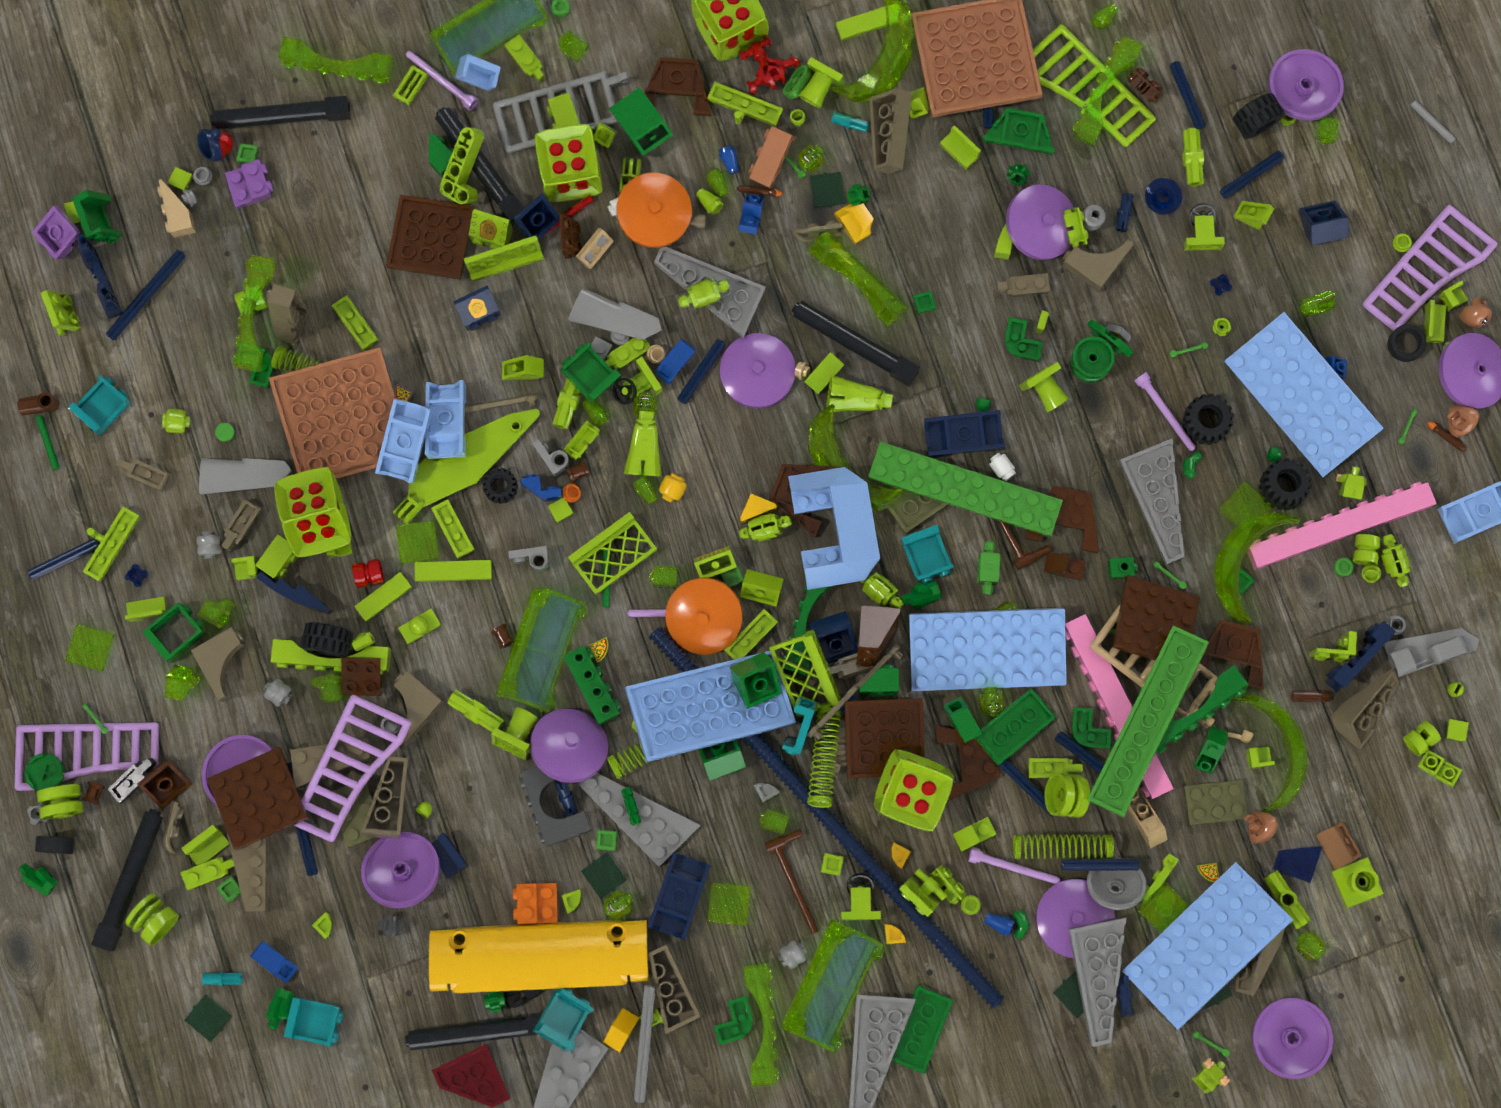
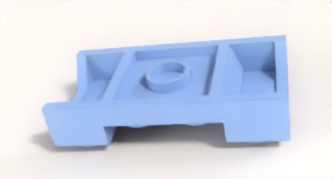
M459 380L451 385H437L426 382V407L433 408L430 424L425 435V455L428 459L466 457V438L464 436L466 384L464 380Z
M400 399L393 400L375 471L376 474L399 478L408 483L415 482L419 467L418 462L433 408Z
M1501 481L1437 509L1454 544L1501 524Z

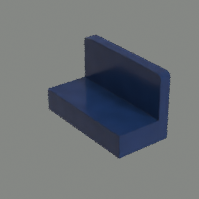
M442 833L431 844L438 854L440 868L447 878H451L468 865L448 836Z

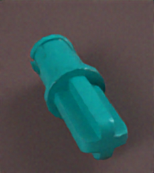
M836 111L831 120V123L847 127L848 130L851 128L864 133L867 132L869 123L853 118V115L848 116Z
M221 971L220 973L203 972L202 975L203 985H220V987H223L224 985H241L243 982V975L241 973H224V971Z

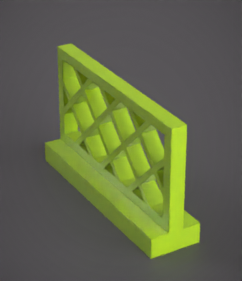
M536 235L464 258L472 282L544 260Z
M628 512L568 556V559L594 594L597 595L658 549L637 523L633 515ZM635 526L639 531L638 538L627 537L628 529ZM623 539L622 550L611 548L612 541ZM626 540L637 541L635 552L625 550ZM639 542L648 543L652 549L646 553L638 552ZM600 550L608 551L607 561L596 560L597 552ZM611 551L621 553L620 563L609 562ZM624 553L634 554V562L623 564ZM585 561L593 562L591 572L582 571L579 565ZM595 563L606 564L605 574L594 573ZM608 565L619 566L618 574L615 576L607 575ZM593 576L604 577L603 585L596 589L592 584Z
M814 629L807 631L804 635L769 646L793 708H795L799 697L811 700L802 695L805 687L815 691L811 701H814L817 693L825 695L827 702L822 704L817 702L815 711L822 707H834L841 700ZM804 642L806 648L803 653L793 649L795 643ZM783 648L789 652L786 658L783 659L777 656L775 650ZM791 652L801 656L798 665L788 661ZM803 658L812 662L811 670L800 666ZM785 664L796 668L793 676L784 673L783 668ZM798 670L808 674L805 682L794 678ZM810 675L819 679L820 683L817 688L807 684ZM792 681L803 686L799 694L791 690ZM796 713L797 717L803 716L802 714Z

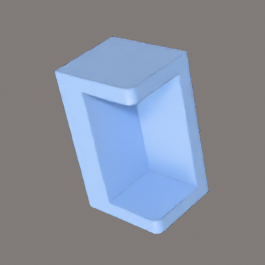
M466 54L460 57L455 79L490 91L496 88L501 67Z

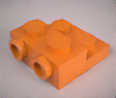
M557 883L517 884V888L513 889V900H517V908L513 909V918L517 920V924L558 923Z

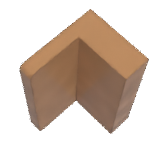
M1343 821L1316 835L1334 869L1347 865L1362 856Z

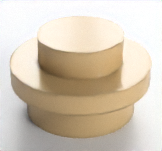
M660 345L650 346L646 354L648 360L655 364L661 363L665 358L664 348Z
M804 361L797 364L795 376L799 380L809 376L811 370L809 363Z

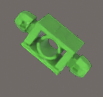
M986 541L983 549L985 552H981L978 555L977 583L984 584L982 585L983 595L991 596L994 589L992 585H996L999 582L1000 553H994L996 551L994 542Z

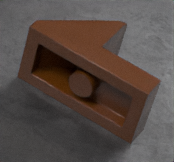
M1048 553L1044 572L1081 581L1086 561L1070 558L1068 554Z

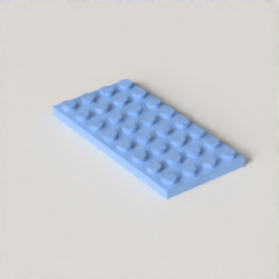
M1285 312L1224 361L1322 477L1384 429Z
M1065 608L909 614L912 691L1066 685Z
M765 652L774 661L771 652ZM755 655L625 687L646 763L794 725L796 723L776 664L775 668L782 694L748 709L745 707L733 683L730 667Z
M1235 862L1122 972L1179 1030L1284 930L1293 919Z

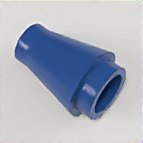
M733 145L719 149L720 154L718 156L729 174L740 171L736 149L733 148Z
M988 912L984 923L1003 936L1005 934L1009 936L1015 921L1011 920V917Z

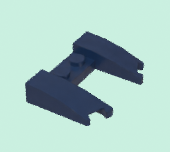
M83 234L78 235L77 247L86 268L90 269L94 279L97 278L99 281L97 284V295L107 317L111 319L122 314L121 307L95 247Z

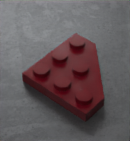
M487 1044L432 1070L440 1089L455 1093L464 1098L492 1108L511 1099Z

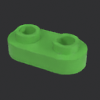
M807 65L799 66L784 86L783 94L788 99L799 97L798 95L811 79L812 71Z

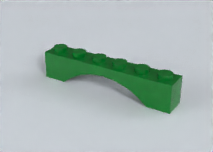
M805 585L804 592L807 594L805 600L801 599L798 610L801 611L799 618L795 617L792 628L796 630L794 636L790 635L789 639L806 634L807 619L812 607L833 586L807 590ZM803 641L795 643L793 649L802 653L806 648ZM792 652L788 657V661L797 665L801 659V656ZM803 658L800 666L808 669L811 661ZM785 664L784 671L794 674L796 668ZM798 670L796 675L806 677L807 673Z
M1232 666L1218 676L1211 696L1202 707L1187 717L1171 721L1156 751L1158 754L1164 752L1168 748L1167 745L1172 741L1176 743L1184 737L1183 733L1187 730L1190 732L1195 730L1199 726L1200 721L1203 719L1207 721L1215 715L1214 711L1219 708L1224 709L1230 705L1231 699L1234 697L1240 698L1247 692L1245 689H1247L1248 683L1235 666Z

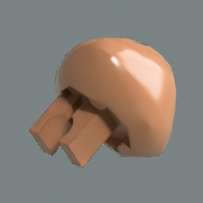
M1480 297L1474 298L1472 305L1464 307L1459 313L1460 321L1472 328H1480L1487 325L1492 316V311L1487 306V302H1481Z
M1450 406L1447 416L1450 434L1454 437H1461L1470 433L1478 423V411L1466 406Z
M1253 811L1244 818V821L1249 822L1248 835L1250 841L1254 844L1270 840L1278 829L1277 818L1266 812Z

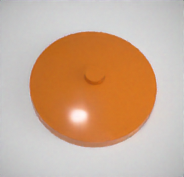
M645 173L633 178L622 189L617 201L616 214L622 231L630 240L644 247L662 248L673 244L686 232L691 220L692 205L686 189L676 179L662 173Z
M695 578L680 585L671 595L666 607V625L671 637L683 649L700 655L714 654L727 648L736 639L743 622V610L738 596L728 585L713 578Z

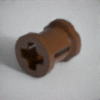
M583 460L576 466L566 468L572 483H575V480L584 476H590Z
M502 624L491 631V634L499 642L500 649L509 646L515 641L509 635L506 624Z
M88 781L89 787L82 800L99 805L100 802L98 800L105 786Z

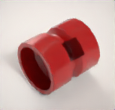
M379 558L368 560L367 565L361 562L352 564L353 577L357 588L366 587L369 585V582L373 585L384 583V574Z

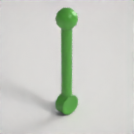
M785 156V160L798 173V177L804 178L805 172L800 171L790 158Z
M1202 342L1201 345L1180 351L1172 350L1170 357L1176 358L1179 354L1201 348L1207 349L1208 343Z
M1413 409L1401 438L1398 439V444L1403 445L1405 443L1406 434L1418 411L1417 409Z
M1155 561L1153 563L1154 568L1160 569L1179 584L1180 589L1187 587L1186 582L1178 580L1163 568L1160 562Z
M86 703L83 704L82 707L100 727L101 733L106 734L108 728L102 725Z
M1198 1031L1193 1032L1194 1039L1202 1040L1220 1051L1225 1057L1229 1056L1230 1051L1228 1049L1219 1047L1201 1036Z

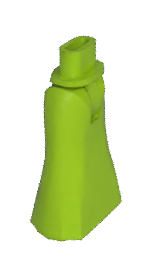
M832 375L827 395L826 412L891 409L893 394Z
M639 411V419H636L624 474L662 476L658 429L656 421H654V412Z

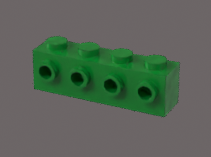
M583 645L564 655L563 657L598 724L603 725L620 716L618 711L621 710V707L617 700H612L609 695L612 693L608 682L603 683L601 679L603 673L599 665L594 666L592 662L594 656L590 648L585 649Z

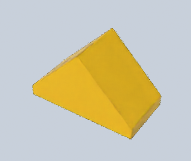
M750 494L740 517V522L743 525L748 523V521H752L753 518L760 517V515L777 511V505L754 494Z
M622 1008L603 1043L621 1052L640 1017Z

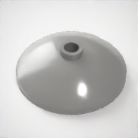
M1140 868L1138 871H1089L1087 888L1091 897L1100 905L1109 909L1124 910L1137 905L1142 900L1146 891V879Z

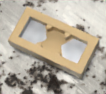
M598 228L576 257L586 268L591 270L614 240L603 229Z

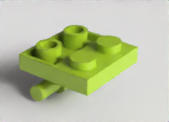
M50 290L41 292L52 326L56 328L58 336L65 335V330L77 331L81 329L79 317L74 311L73 301L68 294Z
M919 868L914 874L923 884L911 876L899 889L906 900H911L916 905L915 908L920 914H925L928 917L940 904L931 892L933 891L942 901L948 895L931 876H927Z

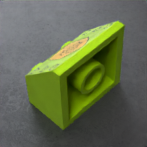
M473 209L469 229V237L473 244L483 246L484 244L490 246V249L509 244L513 233L509 219Z

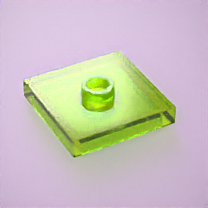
M1243 481L1218 511L1248 535L1272 507H1270L1271 504L1269 502L1265 503L1263 501L1264 498Z
M434 521L396 526L401 564L439 559Z
M76 624L65 661L103 672L115 635Z
M1165 882L1137 910L1162 933L1189 905Z
M711 883L708 922L747 926L751 886Z

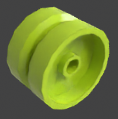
M1052 774L1045 787L1044 797L1047 811L1053 816L1082 817L1090 804L1087 800L1090 795L1088 780L1083 775Z
M79 784L55 786L36 792L37 801L41 804H48L39 809L41 820L63 819L84 812L83 802L73 800L82 795Z

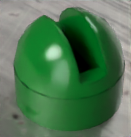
M977 397V410L980 412L987 411L992 401Z
M1270 446L1267 461L1276 462L1282 458V451L1277 447Z

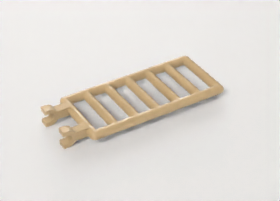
M1119 605L1092 641L1090 648L1143 688L1155 660H1151L1139 676L1131 670V667L1139 658L1138 655L1131 654L1125 664L1115 658L1120 651L1119 649L1112 647L1108 652L1100 646L1118 620ZM1200 663L1188 688L1199 673L1209 680L1186 712L1178 706L1175 714L1180 718L1187 717L1196 712L1209 693L1212 694L1216 686L1218 677ZM1210 718L1207 721L1203 719L1199 723L1207 729L1212 726L1215 719Z

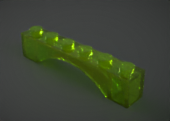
M1124 35L1120 41L1116 40L1112 49L1115 52L1112 57L1108 56L1104 64L1107 68L1104 73L1100 72L1096 80L1099 84L1096 89L1092 88L1088 96L1091 100L1088 105L1084 104L1080 112L1083 116L1080 121L1076 120L1072 128L1075 131L1073 138L1092 147L1094 146L1103 127L1101 117L1103 92L1116 76L1134 66L1143 44Z
M289 37L282 38L278 55L281 64L288 68L296 66L306 71L314 69L319 70L323 74H330L331 72L337 73L341 77H348L349 75L359 80L372 79L377 83H390L394 66L392 55L376 52L354 60H333L315 53L301 39Z
M828 231L818 236L807 251L819 263L838 271L854 283L868 299L874 314L887 327L896 323L909 308Z
M250 255V259L246 261L248 276L244 278L243 289H246L245 297L241 298L240 306L243 308L242 316H239L238 319L240 334L236 335L235 345L238 346L237 353L233 355V365L238 370L261 373L263 353L254 335L253 313L261 292L274 279L276 265L274 258Z
M767 964L744 966L745 986L758 1002L764 1025L761 1048L750 1066L752 1087L776 1085L775 1080H779V1069L774 1068V1060H778L777 1048H773V1040H776V1028H772L771 1020H775L774 1008H770V1000H774L773 988H769L768 981L772 980V968H768Z

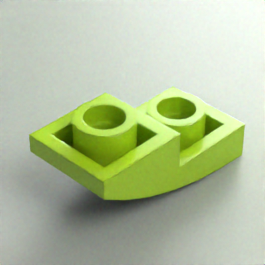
M830 352L804 382L819 394L830 382L831 376H835L845 364Z
M363 632L358 634L356 639L352 640V645L355 651L358 652L374 644L375 638L370 632Z
M1429 750L1426 751L1418 765L1420 769L1451 788L1454 787L1463 771Z

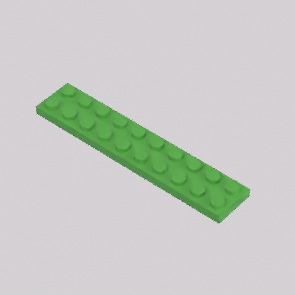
M884 442L879 443L868 479L1048 537L1052 536L1063 501Z
M1172 627L1087 799L1089 802L1124 818L1209 645V641L1178 627Z

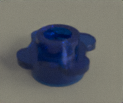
M1221 274L1216 279L1213 278L1210 281V285L1214 287L1217 296L1232 289V285L1225 274Z
M134 564L125 575V579L134 583L135 587H140L144 578L148 577V572L141 570L139 565Z

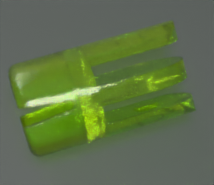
M1329 290L1301 299L1299 306L1302 315L1309 317L1335 309V292Z

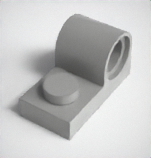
M538 439L532 443L555 478L569 467L570 461L564 451L557 450L549 455L548 453L551 450L545 442L542 444ZM563 457L565 462L562 465L555 464L557 458Z
M547 546L508 551L510 561H514L515 564L525 563L529 559L532 568L537 572H544L549 567ZM539 557L544 559L542 566L534 564L535 560Z

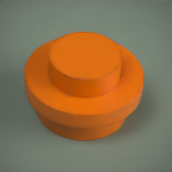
M567 484L564 486L562 497L565 501L574 503L579 500L581 491L577 485Z

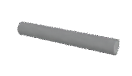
M1416 100L1410 105L1450 144L1456 139Z

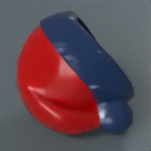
M217 128L212 130L202 129L198 133V147L201 154L207 160L213 162L220 161L232 150L233 139L229 133L220 132Z

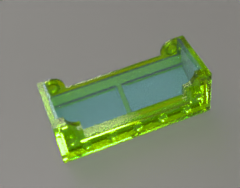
M482 0L426 35L450 73L454 75L457 73L460 57L470 54L479 58L534 25L537 28L545 23L544 19L548 18L539 0Z
M546 587L532 588L495 695L496 697L541 712L550 713V710L555 705L552 691L564 659L563 656L566 653L576 621L583 619L586 615L587 603Z
M831 919L781 1028L836 1054V1051L842 1044L841 1034L838 1032L871 961H876L883 956L886 945Z

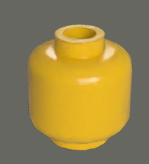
M675 473L665 475L659 487L660 493L663 494L662 498L671 503L673 500L679 501L687 488V484L684 482L685 479Z

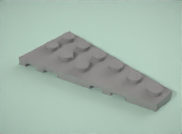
M668 247L660 248L654 264L686 291V288L691 287L690 285L705 279L713 278L716 284L723 279L728 281L730 288L723 293L722 291L719 292L721 299L705 307L744 338L766 287Z
M1172 438L1119 461L1165 565L1185 557Z
M598 773L585 781L577 783L659 867L701 826L632 791V797L635 798L639 812L637 814L640 815L641 823L632 826L629 820L630 816L625 807V798H623L621 790L626 787Z
M1126 917L1068 929L1089 1042L1092 1047L1112 1042L1114 1007L1117 1001L1116 991L1119 984L1122 960L1121 950L1122 943H1124L1123 933Z
M857 995L849 1108H873L916 999Z
M581 1028L573 1041L576 1045L572 1051H564L552 1043L533 1108H569L609 1048Z

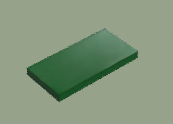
M1030 688L981 729L982 734L975 737V740L995 764L999 766L1056 717L1034 690Z
M916 985L911 999H916L892 1061L925 1074L953 1000Z

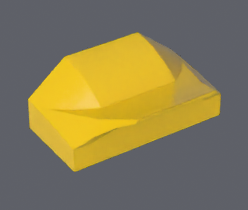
M863 203L855 206L848 204L834 213L854 245L871 235L870 228L874 218Z

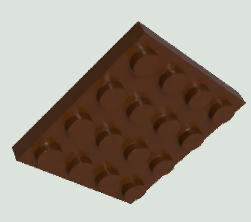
M400 195L386 267L461 280L469 240L472 212L475 209L474 206Z
M1128 575L1125 577L1113 648L1156 661L1173 626L1194 634L1200 597Z
M922 697L845 701L847 779L881 777L894 749L907 751L925 758Z
M280 747L207 778L234 850H239L309 819Z

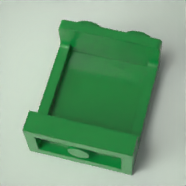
M84 190L72 198L86 239L112 244L123 236L122 231L111 229L103 207L112 202L109 194Z
M589 342L586 345L582 343L575 350L576 354L572 358L568 356L561 363L563 366L560 371L592 404L619 379L621 374L617 370L613 371L591 348L592 344Z

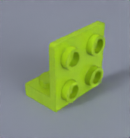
M1349 631L1342 635L1341 639H1338L1337 649L1316 648L1309 652V657H1314V660L1326 661V658L1334 659V662L1340 663L1350 660V658L1356 655L1357 632Z

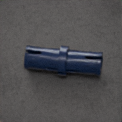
M1122 193L1120 208L1117 210L1118 220L1115 228L1118 232L1120 229L1121 232H1127L1129 217L1132 215L1133 194L1128 196V193Z
M554 780L559 794L558 799L559 802H562L566 816H571L570 811L572 815H575L578 810L573 801L574 795L569 790L568 784Z
M1119 976V995H1117V999L1120 1001L1121 1017H1127L1126 1008L1128 1016H1134L1131 1003L1133 995L1132 993L1130 994L1128 976H1123V984L1122 977Z

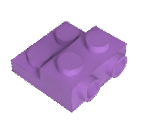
M259 159L242 164V168L225 173L236 209L272 198L271 191H274L271 181L266 179L268 170L265 163L262 164Z
M53 206L32 233L37 237V241L48 250L51 257L65 259L75 247L73 243L82 232L59 206Z

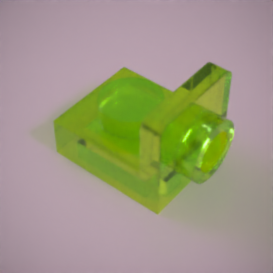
M570 30L566 34L563 33L558 40L560 51L576 62L588 50V45L573 36Z
M1327 117L1319 119L1315 140H1319L1323 144H1333L1337 139L1338 134L1336 133L1339 120Z

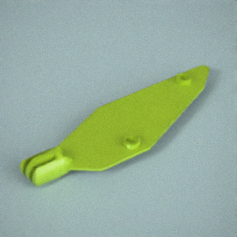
M532 409L510 413L464 434L466 438V457L428 459L426 457L419 464L415 482L409 483L408 496L393 511V514L398 516L407 525L423 507L476 484L540 416V411ZM519 425L518 429H513L514 426Z

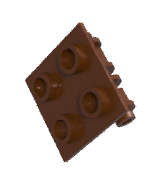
M1131 67L1135 74L1130 73L1128 75V82L1135 88L1137 87V91L1147 83L1140 93L1143 94L1148 89L1143 96L1149 102L1155 103L1159 98L1157 95L1164 94L1161 91L1162 87L1155 80L1150 81L1147 78L1149 74L1142 68Z
M559 213L562 255H564L565 259H570L572 255L576 257L582 249L579 238L581 228L579 222Z
M341 657L342 695L381 696L380 658Z

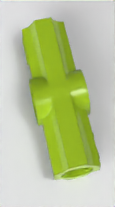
M1189 128L1183 130L1184 150L1182 161L1183 166L1186 168L1187 186L1198 187L1204 184V151L1201 149L1200 130Z
M566 379L564 388L559 394L558 407L552 423L553 426L563 430L569 429L573 413L577 410L580 400V391L568 379Z
M457 689L451 694L447 702L451 707L463 713V716L491 732L494 728L500 730L505 722L501 717L489 711L486 706L475 699L472 700Z
M1278 870L1263 879L1275 897L1277 904L1293 919L1291 923L1295 929H1299L1311 921L1297 900L1296 894L1291 891ZM1285 894L1291 898L1289 905L1283 903V896Z

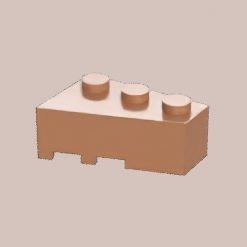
M771 126V129L766 130L763 138L765 143L763 147H759L756 153L758 159L755 164L751 165L748 172L750 174L749 179L769 188L773 187L782 168L785 156L789 154L788 149L792 141L796 139V136Z

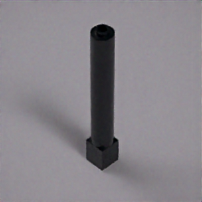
M347 96L325 97L323 101L214 110L213 114L210 115L211 125L217 129L328 119L329 122L351 120L350 101Z
M443 107L436 112L435 120L455 146L459 134L464 127L450 108ZM479 150L472 171L499 206L506 219L510 220L511 226H514V217L524 207L509 190L482 151Z
M803 300L800 303L797 302L792 309L794 318L890 373L891 377L910 387L920 370L918 365L901 355L898 357Z
M150 809L149 812H144L102 922H99L91 945L107 951H115L123 930L121 929L164 818L160 816L161 812Z
M542 1014L411 1030L408 1035H405L406 1047H410V1050L413 1051L538 1035L533 1030Z

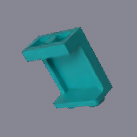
M99 375L97 377L99 381L77 404L72 402L68 408L95 433L101 436L131 402L127 399L129 397L127 393L121 388L117 391L113 387L115 383L108 376L103 378Z
M938 525L901 538L900 542L917 583H929L933 581V577L938 575L941 578L950 575L951 570L954 568L940 537Z
M801 697L798 698L793 712L805 716L797 739L785 738L782 749H785L786 753L791 755L801 754L817 702Z
M556 989L533 1032L564 1051H572L576 1045L573 1042L587 1015L592 1013L594 1008L589 1006V1001L575 997L574 992L570 989Z
M293 997L284 1037L332 1047L339 1038L337 1028L338 1023H342L344 1012H341L342 1007Z

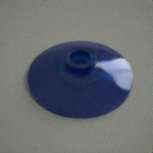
M1159 178L1152 181L1145 191L1147 206L1153 212L1161 215L1175 212L1181 205L1183 198L1179 185L1168 178ZM1164 196L1166 200L1161 201L1159 197Z

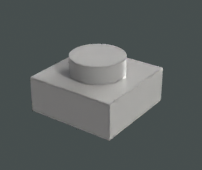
M598 337L594 338L591 346L604 361L613 347Z

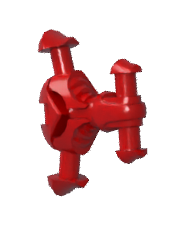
M765 35L763 40L752 42L747 50L739 51L741 60L746 61V58L753 55L754 60L759 63V68L755 75L757 78L753 82H746L750 94H756L757 87L761 83L775 90L777 88L775 82L778 80L783 84L786 83V68L790 66L797 68L801 62L792 54H790V59L785 61L768 58L767 52L763 48L771 45V39Z

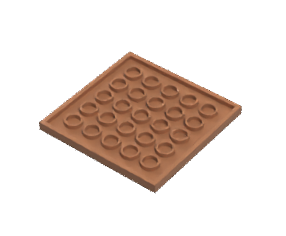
M982 0L911 13L932 117L1042 98L1041 85L1022 0Z
M381 347L269 377L297 473L327 467L332 470L337 479L377 467L393 400L396 399Z

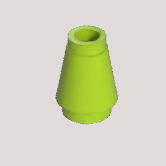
M704 188L697 192L696 197L708 213L715 215L722 209L723 203L719 197Z

